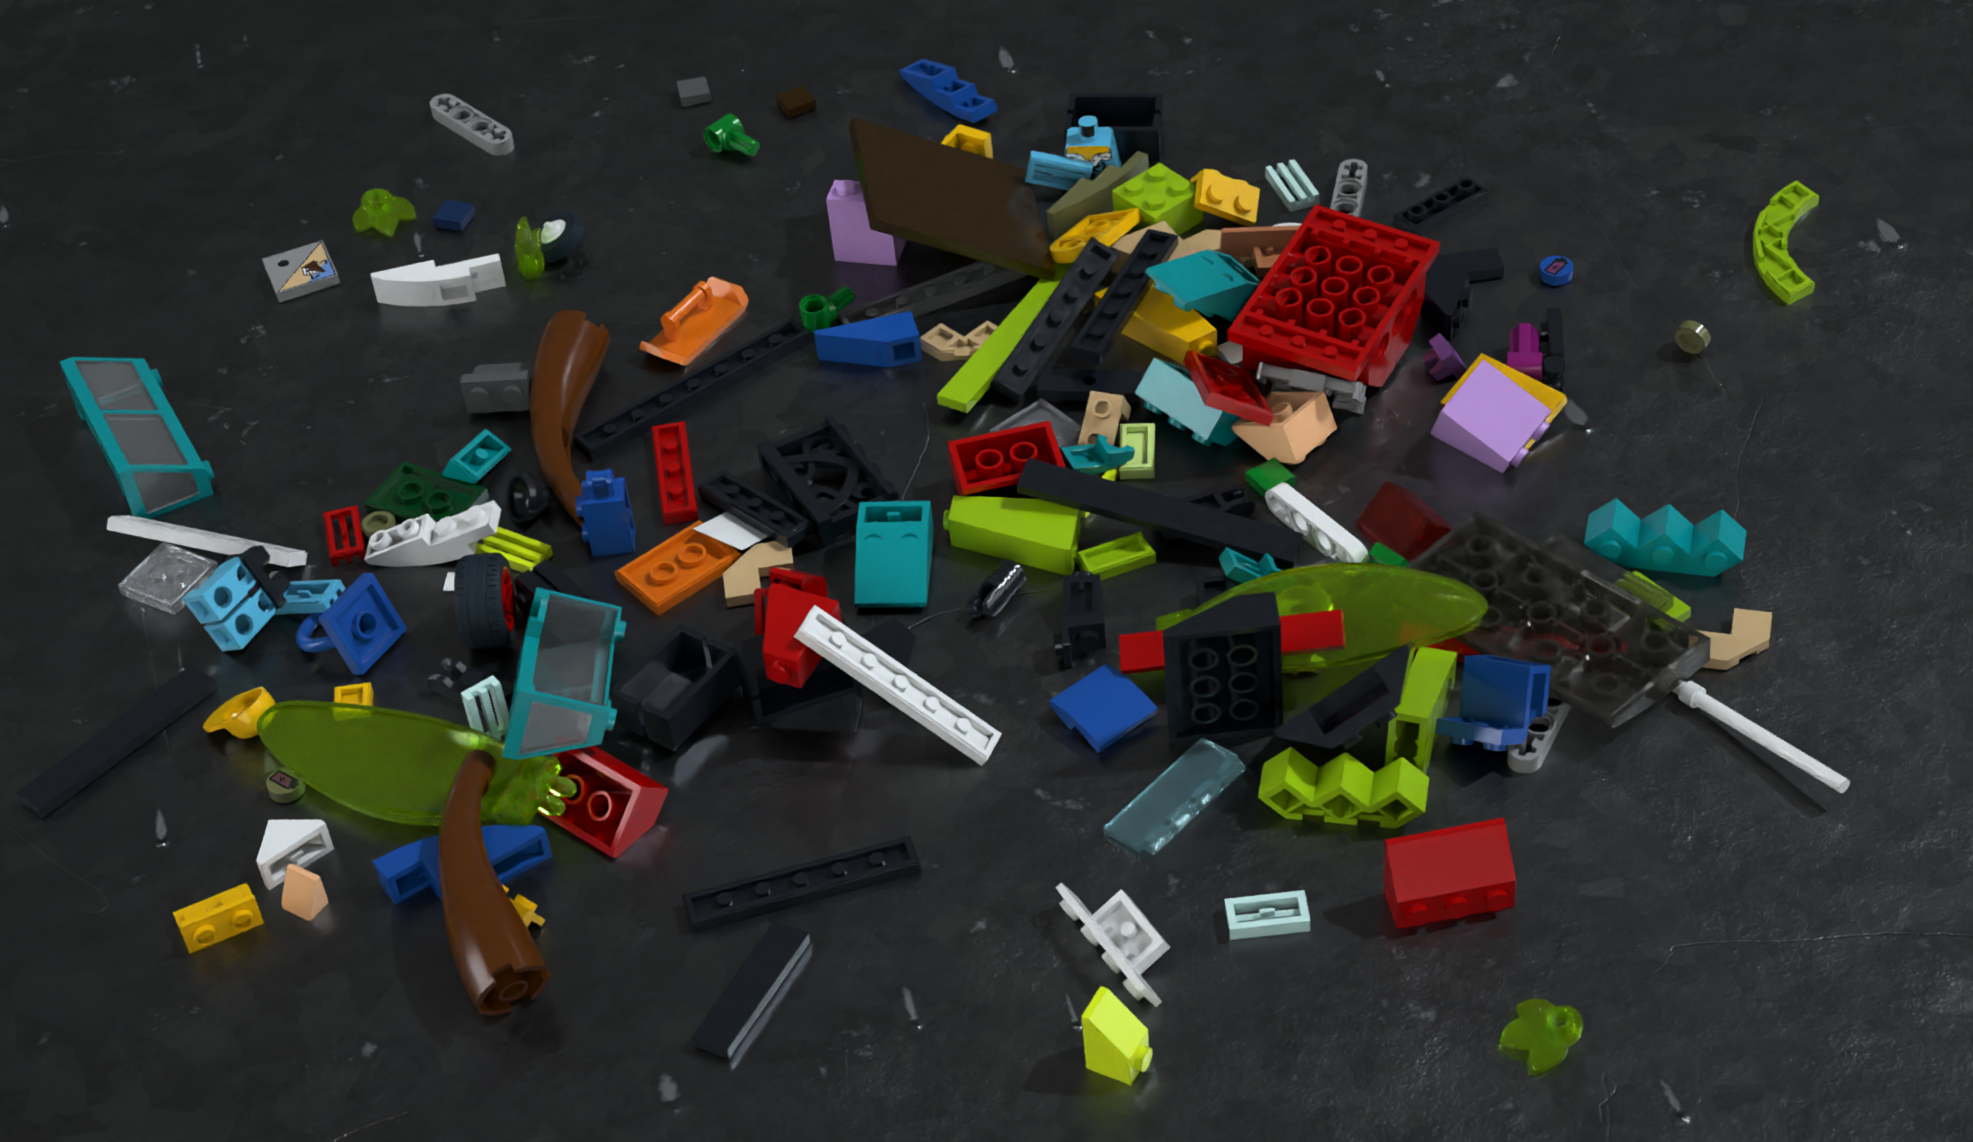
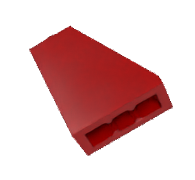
M772 582L768 590L763 642V657L767 679L774 680L780 684L802 688L822 659V656L796 639L794 635L814 605L842 623L839 601Z

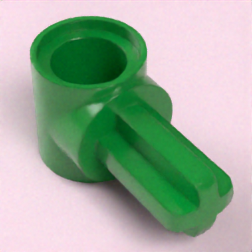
M730 113L703 130L705 142L715 152H721L724 149L727 151L737 149L752 157L757 154V150L760 148L759 142L745 135L740 120Z
M844 286L828 298L823 295L813 294L801 299L799 302L802 326L812 333L813 339H815L814 331L831 328L832 323L838 318L837 312L855 301L856 296L849 286Z

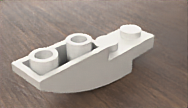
M499 253L438 267L435 266L434 260L370 273L377 301L399 306L428 307L476 301V292L506 286Z
M493 500L480 506L475 505L467 511L452 517H444L439 522H435L429 514L415 519H407L402 524L387 530H379L371 535L364 560L369 565L410 567L441 564L461 559L466 555H473L476 552L478 540L496 534L501 508Z

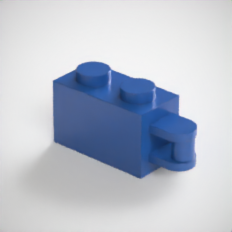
M612 468L600 471H586V481H582L581 496H576L577 516L584 517L585 521L582 522L583 542L590 543L592 556L634 553L635 524L625 477L614 478Z

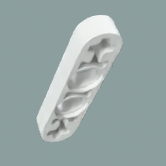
M1281 482L1266 491L1265 500L1270 511L1293 531L1303 533L1304 540L1324 556L1332 557L1350 575L1356 574L1370 564L1367 549L1356 537L1290 485Z

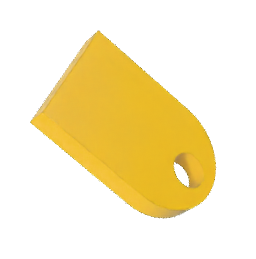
M1139 207L1086 216L1050 245L1049 249L1054 262L1060 264L1075 262L1091 237L1108 247L1143 220Z

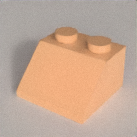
M1271 392L1265 397L1274 415L1269 427L1242 417L1231 425L1233 432L1267 460L1275 458L1280 463H1286L1287 465H1296L1304 461L1306 455L1311 450L1325 443L1326 438L1337 429L1325 392Z

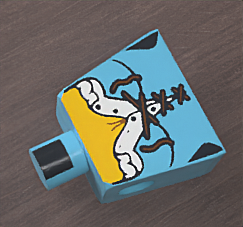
M1090 115L1083 116L1078 120L1079 127H1071L1067 130L1064 157L1093 162L1091 181L1109 164L1122 167L1113 129L1110 127H1098L1096 117ZM1065 177V178H1068V179H1073V180H1078V181L1080 180V179Z

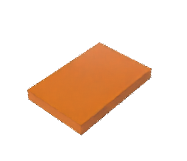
M698 520L615 571L617 582L659 616L722 577L723 573L742 557V554L733 546L694 530L693 528L703 524L702 521Z

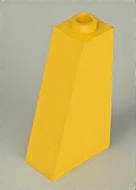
M1154 283L1121 333L1184 366L1183 360L1187 350H1193L1210 357L1218 356L1217 329L1195 309L1187 312L1177 307L1173 303L1174 298L1158 290ZM1108 288L1094 293L1095 308Z

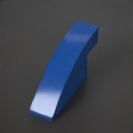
M505 824L481 826L489 859L501 884L508 882L552 857L546 830L542 826ZM439 835L405 845L373 860L380 886L394 904L403 901L428 886L431 887L441 900L438 869Z

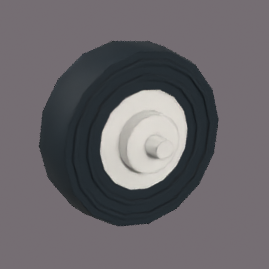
M571 211L555 213L543 221L534 231L530 240V248L543 262L551 263L567 256L580 243L584 235V225Z

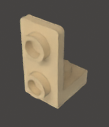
M1090 391L1078 445H1096L1097 436L1102 435L1107 437L1108 444L1114 446L1119 421H1129L1132 409L1124 396Z

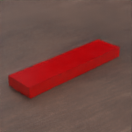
M685 421L651 427L664 525L699 520Z

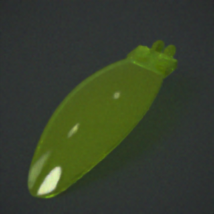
M1326 563L1271 573L1223 592L1193 611L1191 608L1157 617L1155 620L1157 631L1165 630L1234 596L1275 592L1279 616L1342 609L1344 613L1346 649L1283 656L1282 673H1292L1350 665L1386 657L1411 640L1416 646L1415 649L1459 636L1472 630L1480 623L1483 615L1488 610V603L1484 596L1472 587L1457 580L1425 571L1373 563ZM1161 670L1162 677L1165 680V670Z
M291 700L274 704L257 721L258 734L265 746L297 777L339 804L359 813L385 821L416 826H440L442 811L450 786L465 756L473 750L486 751L497 762V770L490 788L481 799V822L495 819L497 823L529 825L537 810L547 815L560 816L566 808L565 803L559 797H572L577 790L574 782L567 777L559 776L563 766L558 758L536 756L515 760L502 757L503 741L470 727L418 713L357 704ZM550 791V792H552L553 794L557 795L558 797L553 796V795H548V792Z

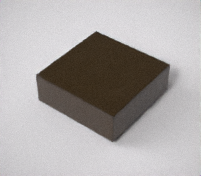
M803 85L776 95L777 104L789 119L817 109L816 100Z

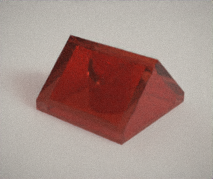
M1389 481L1384 482L1357 520V527L1374 543L1379 542L1405 558L1407 562L1458 537V531L1415 492Z

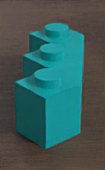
M1615 498L1589 514L1584 544L1611 566L1715 577L1743 561L1746 530L1723 509L1693 525L1670 504L1640 519Z

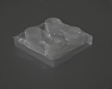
M163 541L118 584V588L122 595L175 615L185 606L182 598L191 590L198 589L211 577L218 568V564L214 560Z

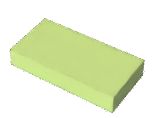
M1155 423L1120 424V448L1128 445L1135 450L1133 459L1119 466L1120 479L1155 478Z

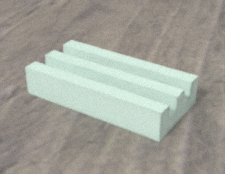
M1295 159L1289 160V166H1285L1283 162L1278 163L1275 170L1272 166L1265 167V178L1289 212L1320 204L1318 191ZM1280 177H1283V178H1284V180H1285V181L1287 182V184L1289 185L1290 191H1291L1293 194L1296 195V197L1299 199V201H1296V200L1294 199V197L1291 195V193L1289 192V190L1286 188V186L1284 185V183L1282 182V180L1280 179Z
M492 675L461 692L474 743L479 750L483 751L489 749L487 745L489 742L497 745L501 742L500 736H506L509 719L501 683ZM488 690H490V693H491L492 701H493V704H494L496 716H497L498 723H499L498 726H497V723H496V720H495V716H494L493 708H492V705H491L490 697H489V694H488ZM478 695L488 727L486 733H484L475 697Z
M1304 890L1224 899L1230 940L1311 931V921ZM1297 907H1299L1298 909H1289V910L1275 911V910H1279V909H1288V908H1297Z

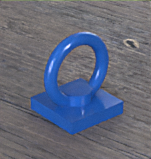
M363 573L334 603H330L331 606L324 613H311L307 616L297 630L296 643L300 649L309 653L324 652L337 648L353 675H363L407 628L374 574ZM322 624L328 635L321 638H310L313 631Z

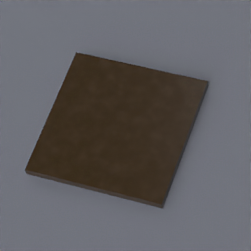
M852 117L849 131L871 230L1052 281L1056 269L1031 183L1025 182L1027 169Z

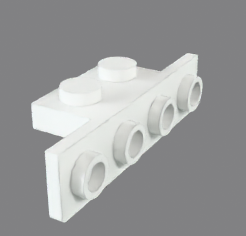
M1062 882L1055 888L1064 898L1059 903L1060 906L1074 921L1079 918L1085 925L1080 931L1093 946L1102 945L1106 951L1101 957L1116 974L1122 970L1126 975L1127 979L1122 983L1138 1001L1145 997L1157 1007L1162 1001L1141 974L1171 948L1122 889L1092 915L1081 900Z

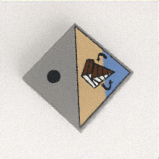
M323 240L262 259L278 302H284L340 284L338 274Z

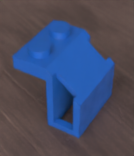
M1492 655L1465 656L1459 717L1437 718L1436 734L1451 736L1450 742L1454 744L1474 745V741L1483 742V749L1492 751H1506L1507 745L1523 744L1528 735L1529 724L1535 716L1543 717L1547 711L1551 665Z

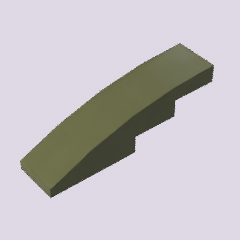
M1137 151L1121 168L1109 164L1093 181L1081 178L1047 211L1049 238L1056 239L1061 237L1088 215L1107 213L1113 210L1112 190L1149 169L1148 154Z

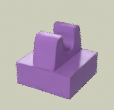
M1441 333L1437 334L1429 340L1433 348L1422 358V361L1437 381L1451 374L1458 380L1467 371V368L1457 352Z

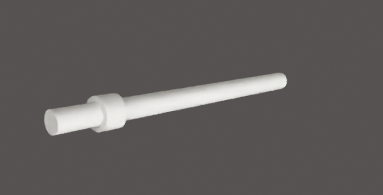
M1667 670L1660 674L1658 683L1679 695V700L1691 708H1701L1839 793H1844L1849 787V779L1707 695L1705 688L1695 682H1686Z

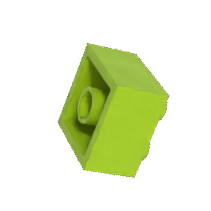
M1160 162L1112 190L1113 211L1138 207L1140 209L1143 220L1129 230L1131 233L1165 221L1179 236L1204 221V211L1194 208L1196 185Z

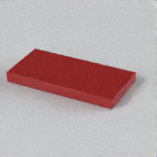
M1187 350L1183 362L1204 405L1268 427L1270 426L1274 415L1250 370L1193 350Z

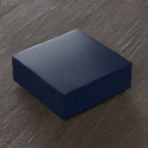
M446 199L432 218L434 227L463 231L476 211L474 204Z

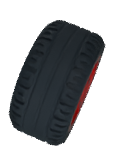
M501 553L466 555L456 565L454 598L457 623L462 641L471 649L505 647L514 639L516 622L514 582L509 562Z

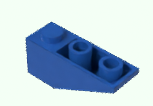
M911 311L814 331L818 360L881 367H895L923 361L920 335Z

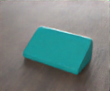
M485 428L450 459L442 475L447 478L476 484L504 459L512 449Z

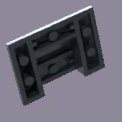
M1412 640L1407 642L1328 696L1275 729V734L1279 738L1332 749L1339 744H1342L1345 750L1365 737L1361 730L1374 722L1379 728L1398 716L1394 708L1402 702L1416 646Z

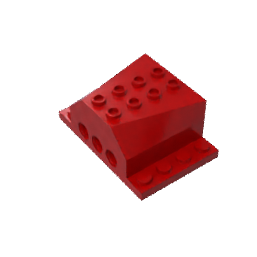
M1315 204L1228 329V341L1243 345V368L1257 370L1259 362H1263L1268 365L1323 374L1337 379L1357 381L1367 386L1382 387L1410 344L1425 297L1426 272L1440 252V242Z

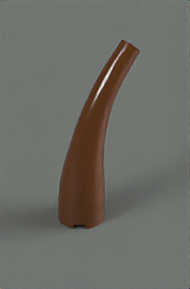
M561 310L556 312L554 318L547 322L539 340L530 385V421L534 449L541 470L561 505L579 526H582V522H585L584 517H578L576 511V496H581L582 483L579 482L572 470L570 446L581 409L603 364L611 339L609 332L602 323L597 327L585 319L587 313L577 310Z
M473 750L465 756L448 791L442 811L438 837L440 893L445 928L462 982L473 1004L478 1007L480 1013L486 1016H496L513 1011L510 1003L528 994L530 1000L536 998L548 985L551 975L531 934L506 894L489 859L481 827V799L490 788L497 770V762L490 753L483 750Z

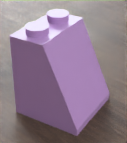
M834 180L826 202L835 261L897 266L907 240L871 230L861 183L852 180Z
M1483 359L1441 410L1430 434L1495 470L1504 473L1510 464L1516 468L1529 452L1525 446L1531 439L1537 442L1550 426L1545 421L1552 410Z

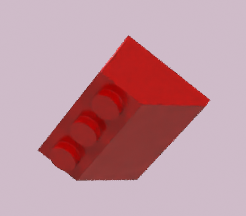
M1050 421L947 442L950 471L958 495H967L1018 484L1028 458L1066 468Z
M559 739L555 748L581 744L585 741ZM590 746L552 754L531 808L609 856L618 858L655 824L669 789L598 747Z
M1503 817L1384 840V895L1397 929L1411 926L1417 927L1426 923L1459 919L1468 915L1515 907L1516 877L1506 823Z

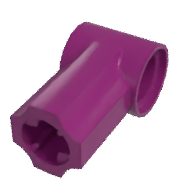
M1519 323L1516 328L1510 330V349L1507 352V366L1542 382V352H1539V330L1532 327L1531 323Z

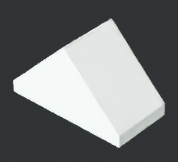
M322 819L268 820L256 862L264 884L269 890L285 880L286 867L290 863L304 869L334 849L326 823Z

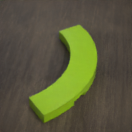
M1797 180L1776 193L1770 199V204L1759 213L1755 223L1752 242L1753 257L1760 276L1767 286L1788 305L1813 293L1815 282L1799 269L1793 258L1789 257L1787 250V238L1790 230L1797 220L1807 211L1817 206L1819 201V195Z

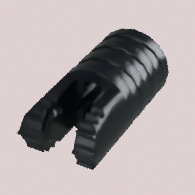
M1002 560L972 597H970L966 604V613L972 617H980V615L985 614L988 618H995L1026 582L1027 577L1022 567L1012 560Z

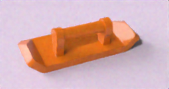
M709 277L707 283L699 281L693 287V291L679 304L661 316V325L664 329L649 343L641 341L638 349L686 366L745 311L749 298L742 286L723 279Z

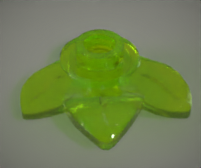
M375 188L368 190L362 196V206L354 212L353 224L357 232L364 231L372 226L382 234L391 237L397 228L399 219H415L416 213L413 205L405 198L393 197L388 191Z
M523 216L516 227L515 254L520 273H523L525 279L532 280L535 276H541L544 270V257L541 252V229L535 228L531 231L527 216Z
M1529 999L1516 1005L1519 1019L1513 1020L1506 1026L1500 1043L1503 1047L1530 1050L1531 1070L1534 1074L1551 1069L1565 1059L1568 1046L1576 1043L1581 1037L1584 1022L1578 1010L1571 1006L1561 1005L1555 1007L1544 999ZM1567 1021L1563 1026H1556L1561 1022Z

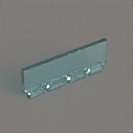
M1201 737L1104 826V833L1139 852L1145 848L1151 854H1156L1174 837V833H1179L1199 814V810H1203L1223 791V787H1228L1245 771V766L1238 760L1237 754Z

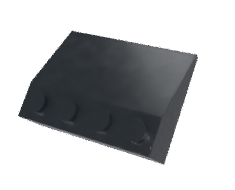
M1275 592L1234 596L1162 631L1169 744L1275 733L1274 730L1283 725L1281 623Z

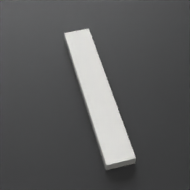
M131 515L111 516L107 522V530L227 555L243 553L250 547L261 545L270 555V561L268 562L270 564L285 567L306 565L307 553L303 550Z
M814 605L794 635L796 639L981 766L988 760L1002 733L818 606Z

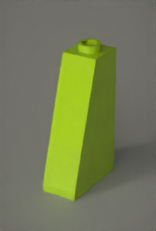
M953 495L950 510L945 509L943 527L944 531H949L951 546L1072 576L1076 562L1075 553L1078 551L1082 530L1081 510L1042 499Z
M1423 646L1419 647L1410 667L1402 702L1394 708L1398 716L1388 723L1385 766L1403 757L1426 775L1439 735L1436 734L1437 718H1444L1453 691L1457 652Z

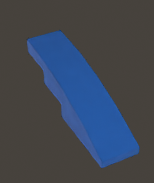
M921 59L899 70L900 76L915 90L938 107L956 117L975 123L998 111L995 100L978 95L974 83L958 79L954 67Z

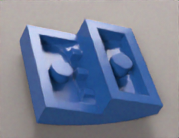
M1107 663L1048 702L1072 732L1077 728L1097 753L1155 716L1158 710L1156 705L1139 687Z

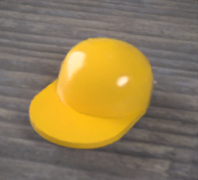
M264 687L251 689L234 696L216 709L205 721L203 728L206 732L225 728L232 735L240 739L252 738L265 731L274 720L277 710L276 703Z

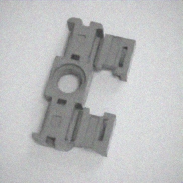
M1259 362L1255 379L1262 384H1266L1268 379L1272 383L1270 393L1325 392L1326 397L1331 396L1333 393V409L1363 414L1366 402V386L1363 383Z

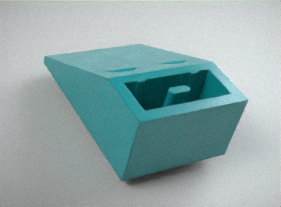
M1209 249L1149 267L1145 271L1155 281L1154 286L1161 292L1171 295L1174 298L1173 303L1180 309L1187 312L1195 309L1209 317H1213L1216 314L1230 322H1234L1261 283L1259 279L1231 255Z
M931 501L859 502L856 526L855 608L927 606L934 540Z

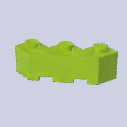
M1289 747L1264 762L1258 798L1286 819L1302 820L1303 814L1324 816V822L1358 825V819L1380 821V827L1397 829L1425 813L1429 777L1403 757L1398 758L1376 772H1372L1348 752H1344L1318 768L1295 749Z

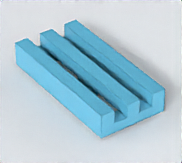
M1031 150L1025 182L1069 191L1078 180L1065 177L1090 180L1093 162ZM1034 171L1049 173V174H1052V175L1037 173V172H1034Z
M340 579L290 581V586L283 594L287 602L281 608H278L274 615L324 613L331 606L330 603H334L339 598L337 594L343 593L346 588Z

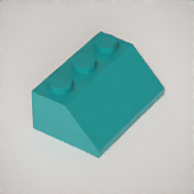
M1155 357L1153 358L1135 391L1136 395L1146 400L1143 405L1145 408L1158 415H1162L1163 412L1170 416L1167 420L1170 424L1184 431L1188 427L1194 431L1191 437L1206 446H1210L1212 442L1227 446L1239 437L1233 432L1231 425L1241 417L1204 405L1187 369Z

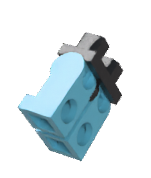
M261 545L250 547L243 553L228 556L223 561V564L198 589L191 590L182 598L201 624L207 623L204 629L222 652L243 649L275 614L276 610L287 602L283 594L291 583L279 571H274L267 575L263 567L270 561V555Z

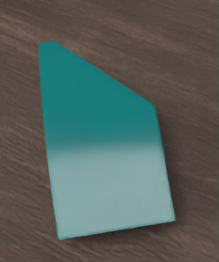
M1102 435L1097 436L1096 445L1086 444L1060 447L1066 468L1089 475L1100 474L1132 460L1135 453L1134 448L1126 445V447L1118 448L1108 444L1107 437Z
M1226 547L1218 558L1228 578L1247 585L1268 589H1289L1297 581L1296 577L1291 573L1276 568L1274 558L1268 553L1257 563Z

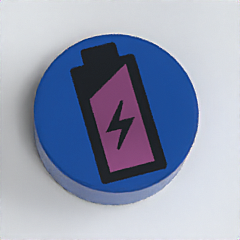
M1549 256L1543 259L1540 263V279L1546 284L1560 286L1570 282L1573 278L1572 261L1563 256Z

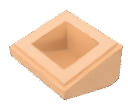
M290 863L286 867L281 900L282 908L310 921L329 903L321 877L295 864Z

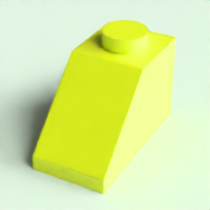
M1100 986L1081 1016L1086 1069L1132 1085L1139 1072L1147 1070L1152 1059L1153 1050L1149 1048L1148 1029L1108 988Z

